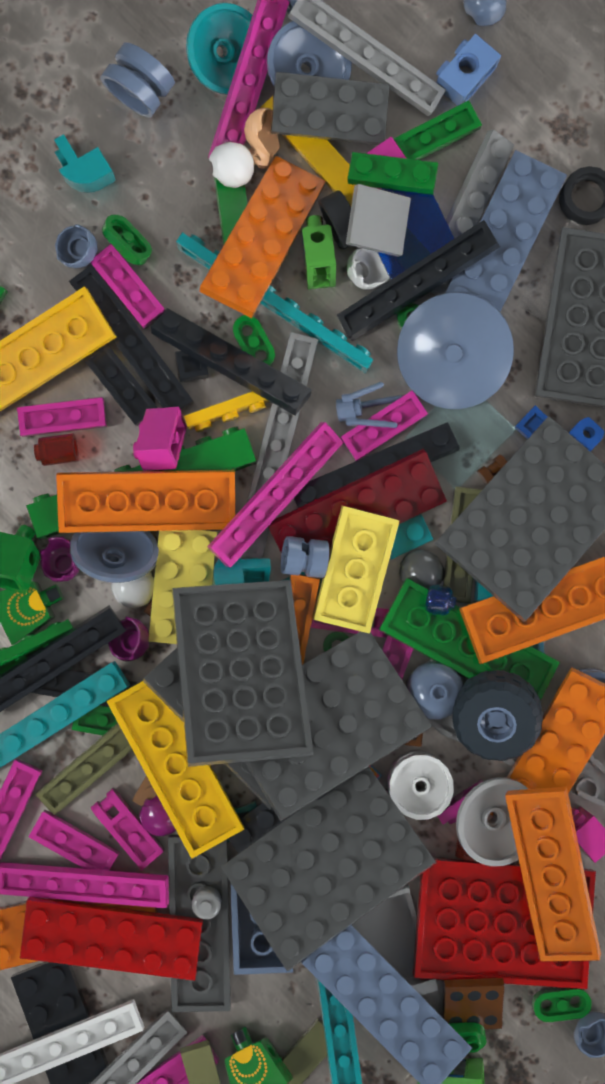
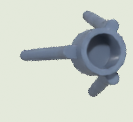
M383 382L350 394H344L342 399H336L339 422L346 421L347 426L364 425L396 428L398 426L396 422L358 419L357 416H362V408L393 403L403 395L364 402L356 399L384 386Z

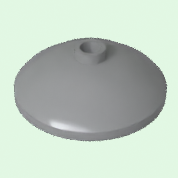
M503 777L488 779L475 786L462 801L456 819L457 836L464 851L477 862L487 866H505L519 860L505 795L510 790L528 789L520 782ZM493 812V817L487 820L488 815Z

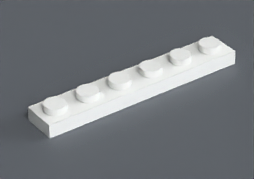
M134 999L0 1053V1084H14L143 1031L145 1026Z

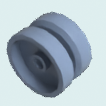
M124 42L115 55L117 64H109L100 79L108 91L120 102L136 113L151 118L161 104L158 96H167L175 84L174 78L148 52L134 44Z

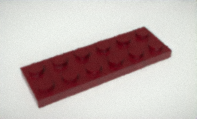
M422 449L274 519L268 528L281 553L286 536L303 538L305 543H308L310 539L328 541L330 552L342 506L396 519L401 524L447 502L429 457L426 451Z

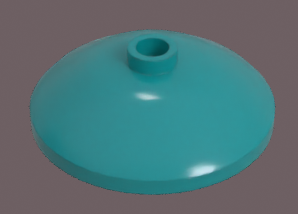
M219 3L201 11L193 20L186 39L187 59L196 78L206 88L224 95H228L253 16L249 11L235 4ZM218 47H221L223 50L222 57L217 54Z

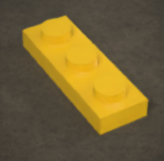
M252 391L185 415L184 418L190 431L195 429L196 432H202L212 427L211 423L222 419L223 423L239 418L238 413L249 410L250 413L260 411L266 408L265 404L270 401Z

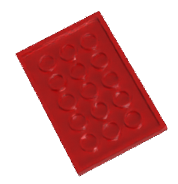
M434 858L437 863L420 875L413 963L414 978L440 980L503 978L504 984L588 989L590 961H540L520 864L511 863L505 866H487L473 860ZM584 868L593 912L596 871Z

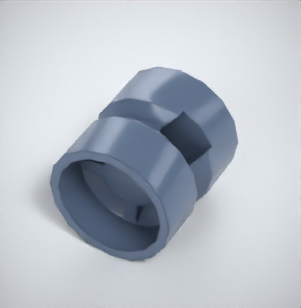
M286 536L281 553L282 574L298 576L301 572H304L306 577L324 578L329 561L328 541L310 539L308 543H305L303 538Z

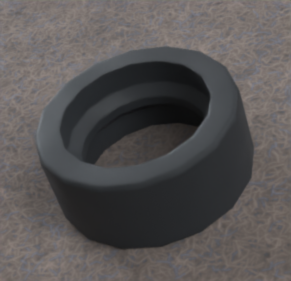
M592 166L579 168L570 174L560 190L559 202L562 212L569 220L576 224L587 226L598 223L605 218V171L601 168ZM580 181H592L599 185L603 191L604 202L596 211H583L572 201V189Z
M337 190L318 200L326 224L331 225L334 240L341 249H345L351 246L346 244L351 206L342 192Z

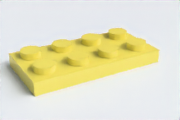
M346 506L341 507L329 552L326 575L322 579L312 617L313 620L370 634L399 520Z
M205 530L159 531V553L155 567L149 642L177 644L172 589L212 585L215 555L207 546L218 535V532Z

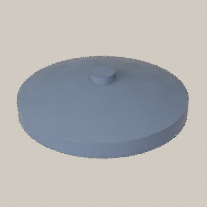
M464 292L440 294L418 306L404 323L397 346L399 368L411 390L424 401L446 409L473 407L493 396L505 382L514 356L512 332L502 313L487 300Z

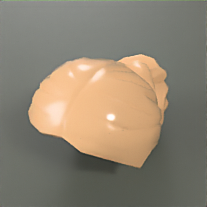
M260 108L251 113L245 122L244 128L245 138L251 146L249 151L252 154L254 165L260 169L269 167L275 154L280 149L277 134H271L272 110L270 108Z

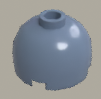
M429 661L416 667L406 682L407 689L426 718L441 720L453 714L455 700L464 685L460 675L455 670L434 661Z

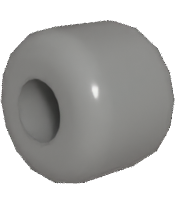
M205 886L195 892L192 899V909L197 917L211 919L220 911L222 898L216 888Z

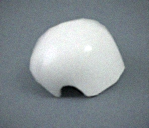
M227 142L216 146L210 155L209 161L213 165V176L224 186L237 188L251 180L254 173V160L252 154L244 145Z
M358 248L351 253L347 260V275L360 289L372 290L389 281L393 275V264L388 254Z
M151 572L130 582L111 583V590L115 599L126 607L139 608L147 605L153 598L154 577Z

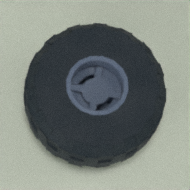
M496 670L481 672L465 682L455 700L452 719L457 738L468 751L483 759L507 761L508 759L523 755V753L534 746L542 729L543 713L539 696L529 682L515 673Z

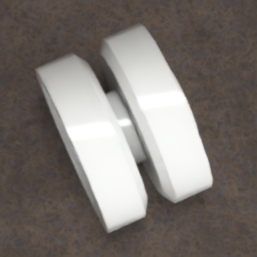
M423 750L409 751L400 755L391 764L387 774V790L391 799L405 816L416 820H426L440 815L449 806L454 793L453 778L449 769L434 754ZM418 781H423L424 787L419 790L417 786L415 787Z

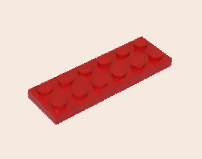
M29 897L26 902L20 958L195 981L203 919Z

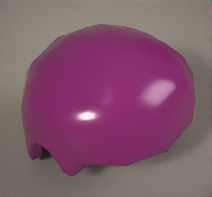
M62 536L49 538V544L40 550V567L44 576L54 582L73 579L80 569L75 565L70 554L71 540Z
M126 616L125 619L120 620L126 628V632L110 641L108 646L113 656L127 662L139 659L149 648V631L140 620Z
M156 795L151 800L145 799L139 814L142 827L155 836H167L174 833L176 829L158 796Z

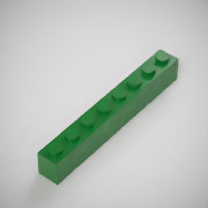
M238 426L224 430L222 432L223 436L213 440L211 436L196 440V446L185 449L183 445L176 469L148 471H238L257 464L245 428L239 430ZM125 465L114 470V472L143 471L141 465L133 468L130 465ZM49 493L34 497V503L26 505L37 538L46 539L60 534L57 495L50 497Z

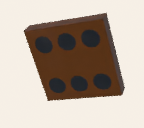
M503 978L444 980L443 1019L447 1023L473 1022L482 1025L484 1029H502L505 987Z

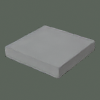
M361 184L355 185L346 244L396 257L402 256L411 198Z

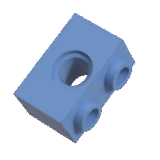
M476 33L469 41L463 40L454 53L456 56L451 62L446 60L436 73L438 76L437 84L446 89L444 95L457 106L472 97L497 68L501 55ZM467 66L472 72L464 73L460 70V67Z

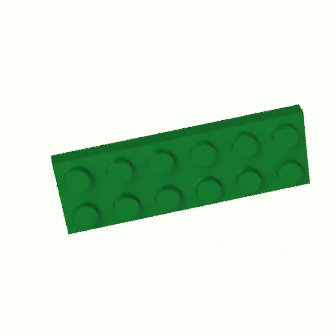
M405 579L379 627V631L430 659L452 668L459 675L467 679L485 671L504 670L509 673H515L534 687L541 701L560 664L559 661L530 646L479 664L459 609L461 607L412 580Z

